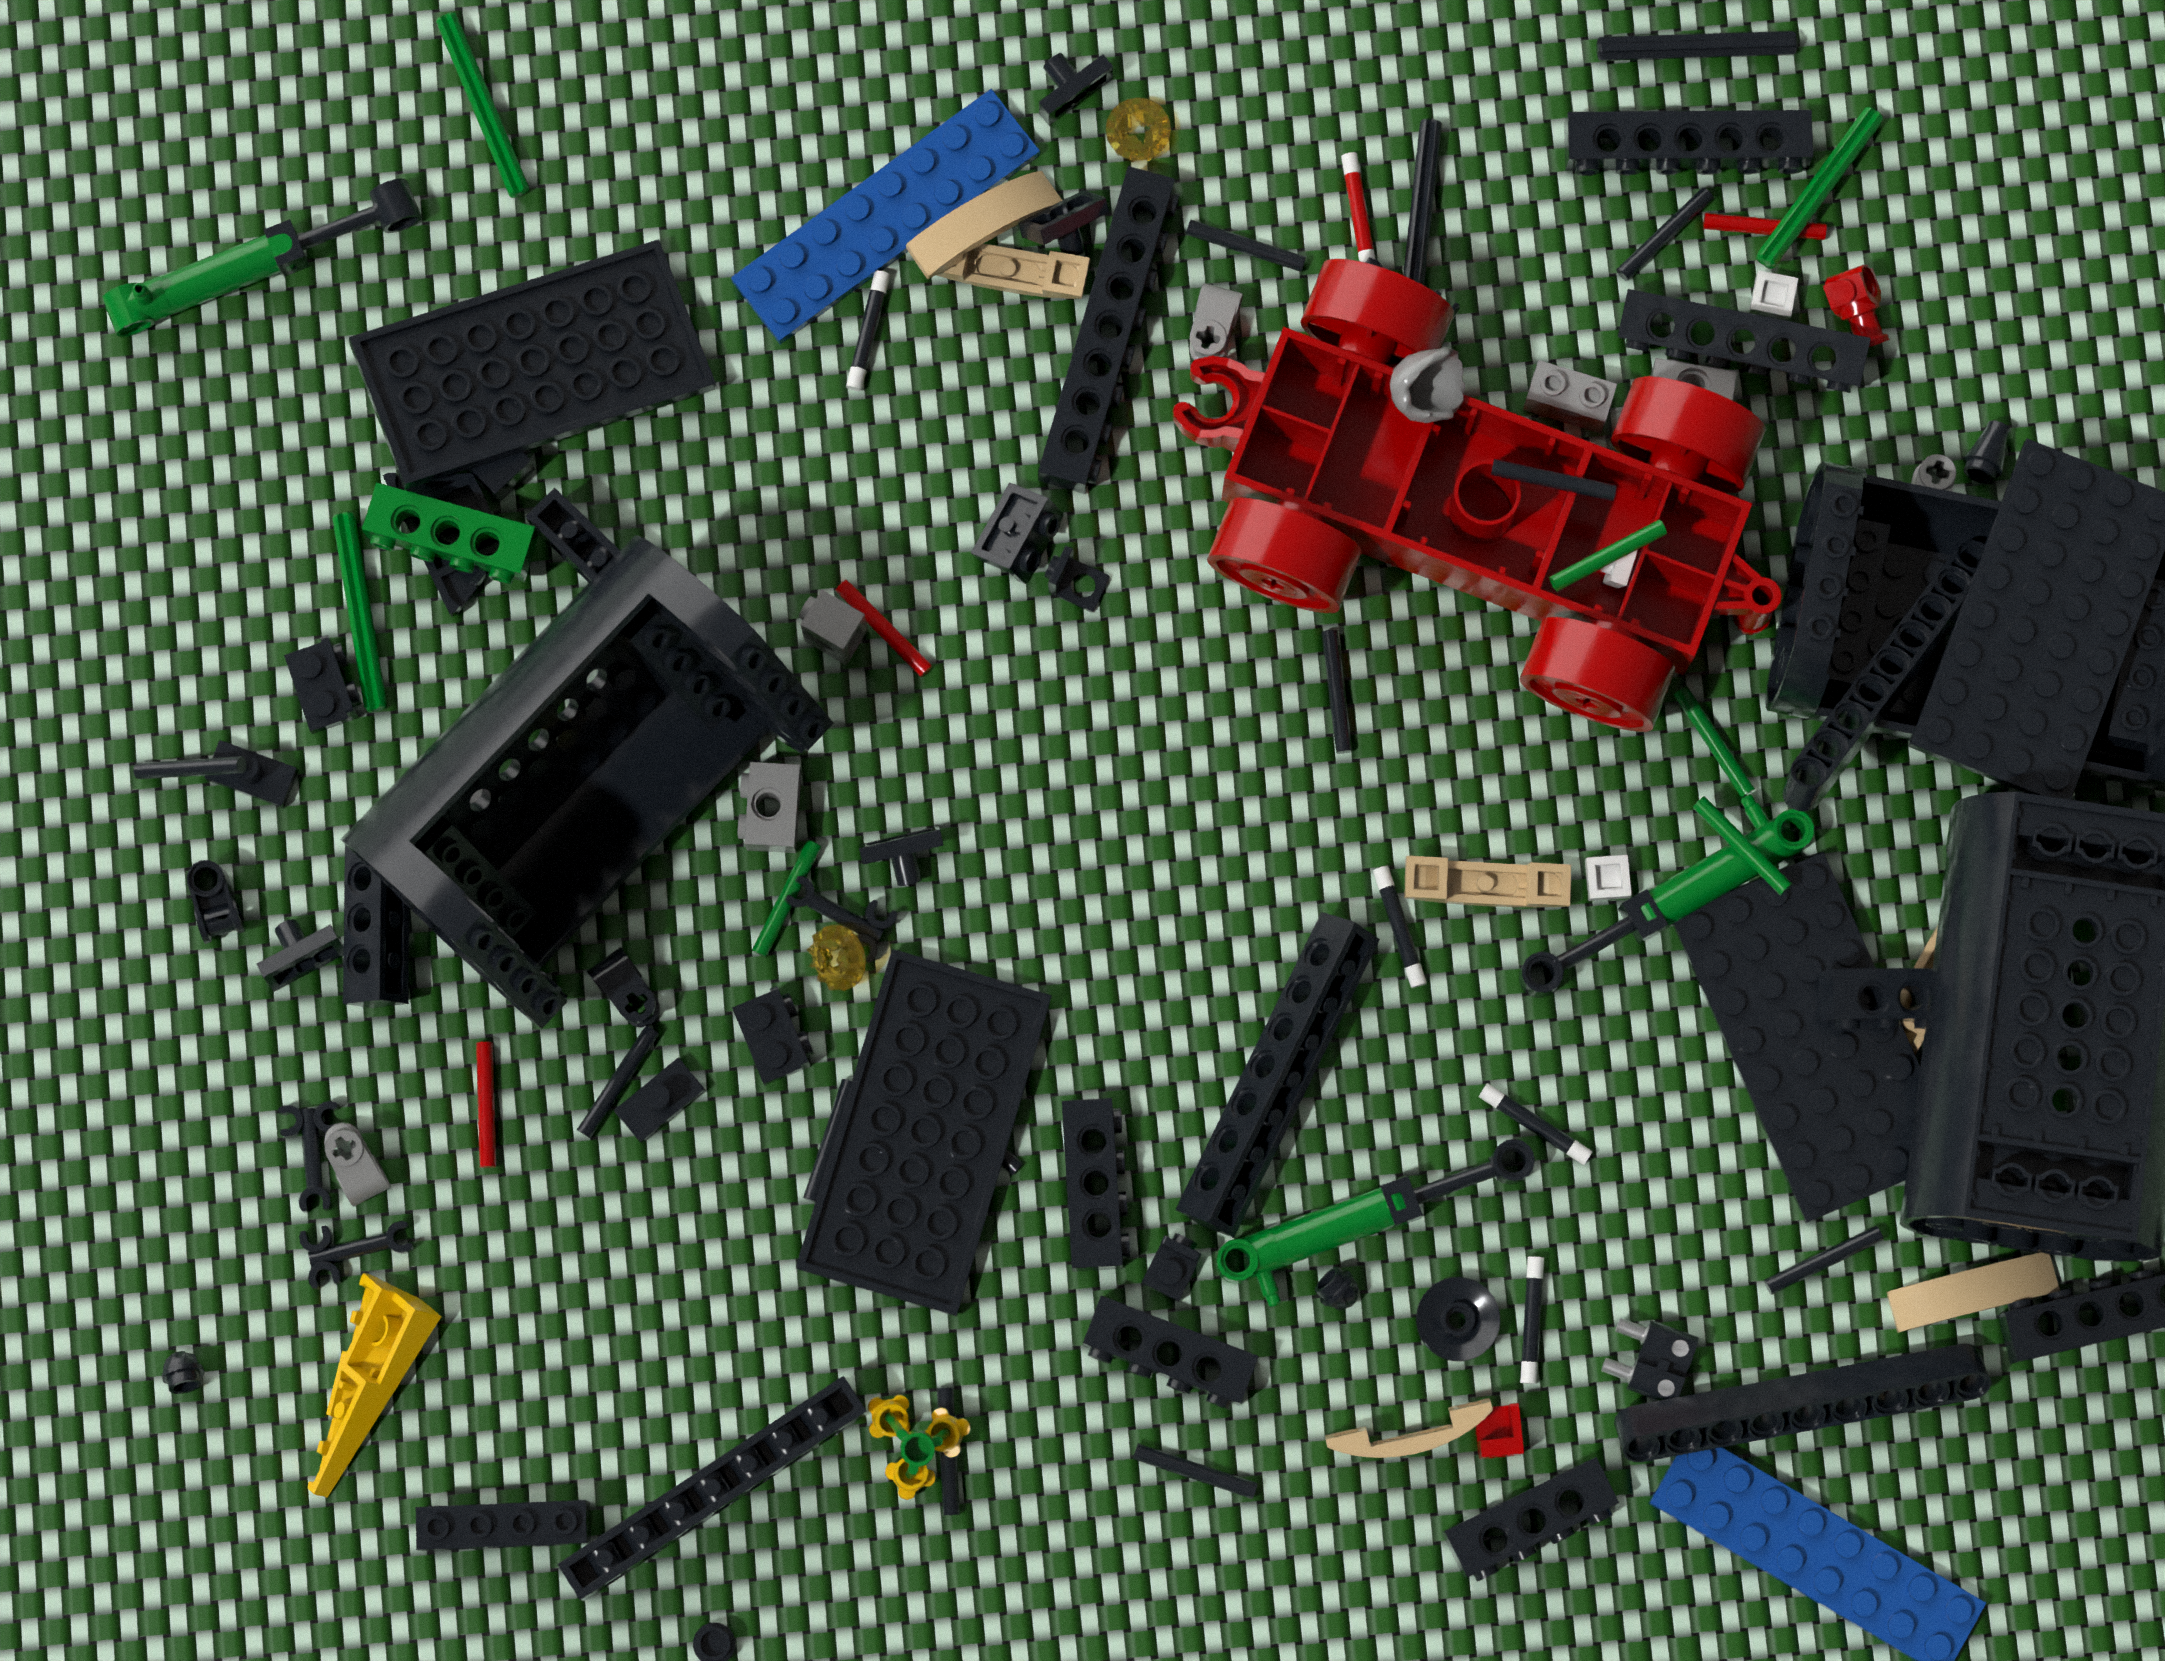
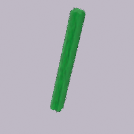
M450 12L442 15L436 20L437 26L506 190L511 198L520 197L529 192L527 180L457 14Z
M1872 107L1864 108L1758 251L1756 259L1760 264L1768 269L1776 267L1883 121V116L1880 112Z
M343 512L334 515L332 519L363 704L367 712H376L385 709L387 701L356 517L352 512Z

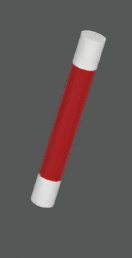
M1351 152L1343 154L1341 159L1360 262H1366L1369 257L1375 259L1358 156L1357 153Z

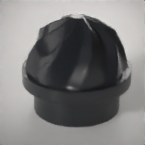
M1334 1267L1320 1279L1315 1287V1292L1321 1297L1320 1302L1324 1306L1341 1311L1355 1304L1359 1288L1349 1271L1343 1272L1340 1268Z
M178 1351L165 1360L162 1380L165 1384H168V1389L171 1393H189L202 1386L201 1377L205 1373L204 1367L197 1361L195 1354Z

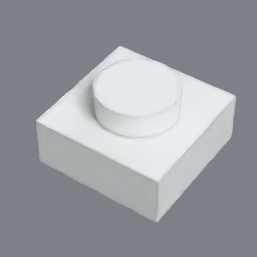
M1758 270L1749 313L1789 321L1792 314L1798 278Z
M1638 550L1601 568L1600 571L1605 573L1602 584L1617 589L1627 586Z
M1628 855L1589 857L1585 859L1588 901L1631 897Z

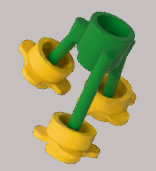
M896 1395L893 1399L887 1400L875 1397L868 1403V1410L872 1413V1423L869 1426V1432L875 1438L897 1436L901 1440L900 1450L902 1459L897 1463H889L885 1469V1476L887 1479L893 1480L899 1488L898 1495L904 1500L913 1499L916 1491L924 1486H932L935 1481V1473L927 1469L926 1466L932 1460L935 1450L944 1452L947 1457L957 1456L961 1451L960 1443L963 1437L970 1433V1423L964 1418L957 1419L949 1415L946 1408H937L932 1413L933 1421L928 1426V1429L925 1431L912 1430L908 1432L910 1430L909 1418L906 1412L909 1407L908 1399L903 1395Z

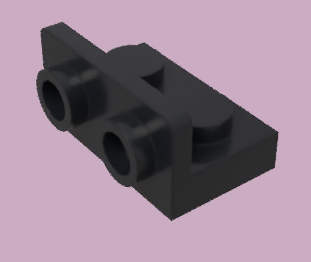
M1009 482L971 554L977 560L1009 572L1017 581L1026 584L1031 574L1038 569L1041 556L1051 538L1057 534L1063 518V512L1049 498Z
M329 635L320 637V643L284 655L312 734L358 719L359 716L355 706L362 704L355 682L347 683L342 668L349 666L342 644L334 645Z
M775 986L770 988L769 993L732 1007L764 1086L810 1067L807 1056L814 1054L805 1030L796 1033L791 1018L798 1016L789 992L781 995L778 987Z

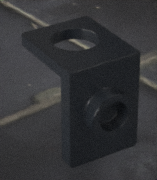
M1066 545L1060 557L1057 555L1053 556L1044 576L1049 579V594L1091 613L1094 612L1110 579L1108 574L1073 559V548ZM1079 575L1090 576L1095 582L1094 592L1088 597L1076 596L1071 589V583L1075 577Z

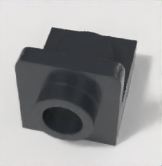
M1175 1233L1173 1239L1164 1235L1141 1284L1179 1302L1202 1256L1201 1253L1195 1251L1198 1244Z

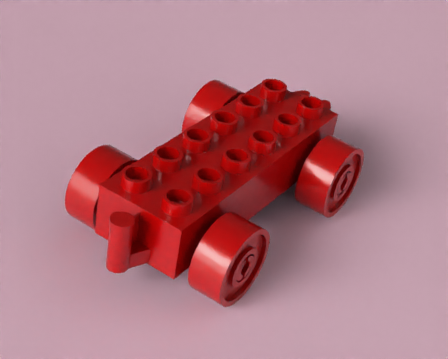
M1330 259L1323 263L1300 321L1302 328L1310 336L1283 327L1266 373L1249 370L1244 364L1235 360L1213 355L1195 359L1191 363L1190 378L1193 382L1201 385L1220 384L1227 388L1233 400L1230 411L1223 417L1216 419L1206 418L1199 413L1196 407L1187 402H1178L1173 408V421L1184 436L1200 445L1213 448L1223 447L1234 452L1224 477L1221 498L1222 501L1229 504L1207 557V562L1222 576L1264 597L1308 611L1336 613L1341 607L1362 553L1541 621L1519 679L1520 683L1537 697L1567 712L1603 725L1636 732H1647L1654 728L1674 672L1681 675L1685 674L1696 655L1710 615H1732L1738 631L1743 634L1754 635L1766 629L1771 621L1772 614L1781 601V591L1776 582L1770 578L1761 577L1734 552L1752 503L1727 494L1740 492L1744 489L1766 427L1754 413L1720 394L1690 383L1654 376L1636 378L1632 382L1611 437V443L1618 452L1464 394L1463 404L1454 413L1453 418L1430 423L1411 421L1395 407L1392 401L1390 380L1393 370L1408 355L1425 350L1440 349L1453 319L1454 310L1436 292L1406 276L1376 265L1349 259ZM1494 459L1617 485L1614 502L1493 476L1491 471ZM1657 520H1661L1667 531L1666 535L1638 549L1627 586L1617 589L1602 584L1605 573L1598 570L1558 592L1553 588L1549 579L1550 576Z

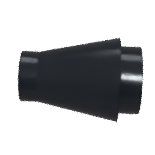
M1994 420L1989 421L1983 433L1964 457L1965 467L1963 471L1973 481L1982 484H1992L1995 478L2002 475L2007 440L2011 432L2006 424Z

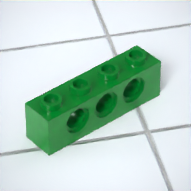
M377 482L362 526L366 537L371 539L370 544L387 551H394L395 546L410 550V556L427 562H433L434 557L450 561L449 566L451 568L466 573H473L474 568L490 572L489 578L505 584H512L514 579L525 582L539 537L535 526ZM417 517L420 519V526L415 532L406 534L400 531V525L404 519ZM456 528L460 531L456 542L450 545L439 542L440 534L445 529ZM495 539L499 541V548L493 555L484 556L478 553L479 546L484 540Z

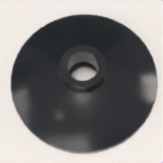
M1451 1277L1435 1283L1422 1296L1416 1312V1326L1422 1342L1432 1353L1449 1361H1468L1482 1355L1495 1341L1500 1328V1311L1494 1296L1482 1284L1469 1278ZM1452 1313H1460L1464 1316L1465 1323L1463 1327L1454 1328L1451 1326L1449 1317Z

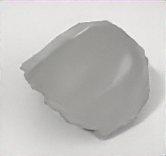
M1447 347L1420 351L1406 356L1394 368L1390 380L1392 401L1395 407L1409 420L1422 423L1453 418L1454 413L1463 404L1465 383L1462 381V375L1464 371L1462 362L1458 359V351Z

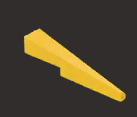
M363 1273L360 1278L359 1285L365 1287L360 1310L352 1311L350 1323L356 1325L352 1342L348 1350L341 1353L326 1412L328 1416L332 1417L327 1441H319L317 1453L323 1455L319 1472L315 1481H309L307 1487L314 1495L327 1498L442 1317L422 1299L367 1273Z

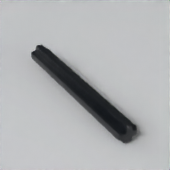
M1793 31L1599 37L1596 43L1597 58L1600 61L1794 55L1797 50V36Z
M1422 119L1419 126L1403 276L1422 285L1425 283L1442 128L1441 121L1435 119Z

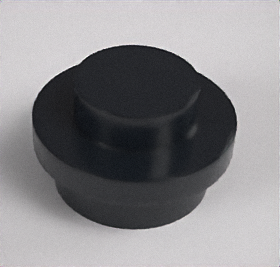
M713 1622L703 1625L696 1632L693 1639V1649L700 1661H728L735 1651L736 1641L734 1634L727 1626L721 1623Z

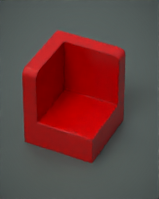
M1519 1403L1492 1407L1493 1411L1475 1426L1479 1459L1520 1456L1524 1454Z

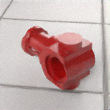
M1864 264L1826 279L1823 288L1830 308L1841 320H1848L1854 335L1871 338L1869 347L1890 340L1888 334L1882 332L1875 312L1880 307L1881 290L1873 268Z

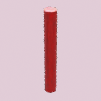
M1705 213L1703 229L1771 235L1781 220ZM1808 222L1797 238L1825 240L1827 224Z
M847 579L836 588L835 591L851 607L865 614L866 622L920 677L925 676L933 666Z
M477 1042L480 1168H495L496 1134L493 1042Z

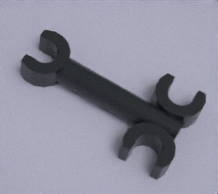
M797 876L794 882L804 887L806 891L805 897L798 900L787 895L784 899L787 905L792 908L807 906L859 934L848 940L845 952L850 954L857 943H865L869 952L864 962L867 964L872 962L877 955V942L884 929L894 924L897 912L892 910L885 921H878L874 917V909L877 907L878 901L873 900L865 909L864 919L814 892V886L809 879L804 876Z
M326 1101L317 1108L301 1109V1111L291 1105H284L278 1108L280 1115L292 1114L296 1118L295 1125L290 1129H281L280 1135L286 1138H295L302 1133L306 1189L300 1195L299 1207L304 1213L309 1212V1200L315 1195L322 1197V1205L325 1211L331 1210L333 1205L330 1194L323 1189L319 1129L327 1133L328 1129L334 1125H326L323 1117L330 1110H339V1104L336 1102Z
M398 1221L393 1223L384 1234L331 1246L333 1235L330 1228L326 1225L321 1226L323 1239L317 1245H312L309 1241L308 1233L301 1231L299 1235L300 1244L309 1251L308 1256L312 1267L308 1275L309 1284L314 1290L320 1289L318 1276L325 1270L331 1272L334 1284H341V1271L332 1263L392 1249L400 1254L410 1253L414 1250L412 1243L398 1245L395 1241V1236L399 1231L410 1228L409 1223Z

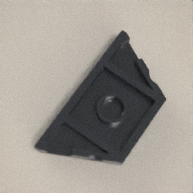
M396 473L382 475L387 486L493 515L473 473H455L409 489H404L400 476ZM408 517L404 519L410 533L415 532L419 528V518ZM456 528L445 529L440 534L439 542L445 545L453 544L458 540L460 531ZM495 539L484 540L479 546L478 553L484 556L493 555L499 548V541ZM434 557L433 562L424 561L451 618L460 612L490 573L474 568L473 573L462 572L449 566L450 561Z

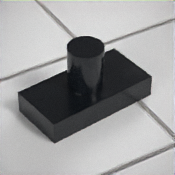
M1062 53L1056 54L1045 63L1043 69L1058 88L1039 101V114L1050 126L1113 79V65L1102 54L1077 73Z
M1082 190L1018 222L1022 238L1042 245L1057 239L1061 253L1080 255L1085 251L1079 227L1109 213L1106 197Z
M219 740L212 758L243 757L246 761V770L244 773L205 775V779L284 809L299 770L291 765Z
M939 826L858 845L863 865L891 858L898 886H906L922 881L915 852L944 846Z
M289 919L280 923L275 928V933L283 950L257 963V966L267 984L275 992L341 957L344 953V945L331 924L305 937L296 919Z
M678 1057L618 1106L614 1112L642 1144L706 1090Z

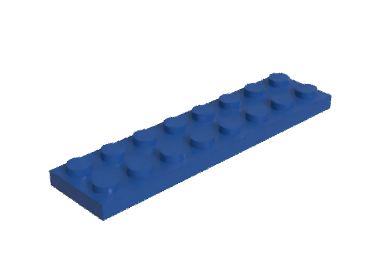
M990 89L731 277V281L781 345L873 278L877 270H884L908 252L906 244L914 237L964 203L1002 184L1039 157L1040 150L994 91Z
M1722 1447L1675 1456L1648 1503L1915 1661H1955L1986 1605V1602Z

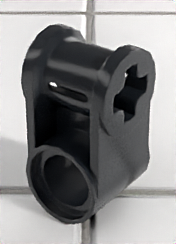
M201 860L193 864L187 874V884L195 908L194 914L203 942L205 944L212 942V937L235 930L239 934L245 932L243 916L237 899L234 896L227 872L210 860ZM208 870L216 871L218 883L215 888L210 891H202L198 883L202 873Z
M621 947L587 971L609 1001L611 1000L620 1014L632 1026L644 1028L645 1025L650 1026L654 1024L658 1019L660 1004L657 998L641 978L642 974ZM637 998L645 1002L644 1007L646 1011L641 1015L633 1011L635 1008L632 1002Z

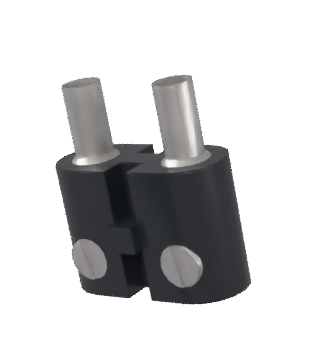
M1620 1318L1615 1332L1640 1340L1642 1343L1639 1354L1632 1367L1605 1358L1601 1371L1627 1380V1390L1657 1401L1679 1397L1699 1337L1650 1320L1648 1326L1644 1327Z

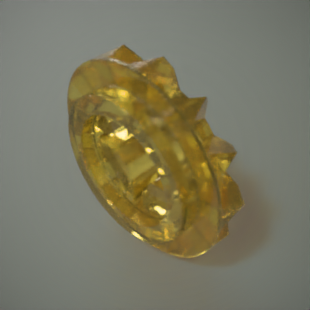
M1131 98L1119 103L1111 111L1106 123L1108 143L1115 150L1117 156L1127 158L1132 163L1140 160L1150 161L1154 156L1163 152L1171 133L1170 121L1164 109L1154 101L1145 98ZM1132 116H1134L1135 121L1141 127H1150L1149 130L1145 131L1144 144L1141 143V140L1138 141L1136 135H1126L1132 130Z
M841 925L823 927L819 932L812 935L814 942L807 951L812 955L813 961L808 967L816 969L818 973L816 982H825L829 990L845 991L856 986L861 981L866 967L865 952L858 937L851 930ZM841 949L836 959L839 965L832 967L831 961L833 956L831 952Z

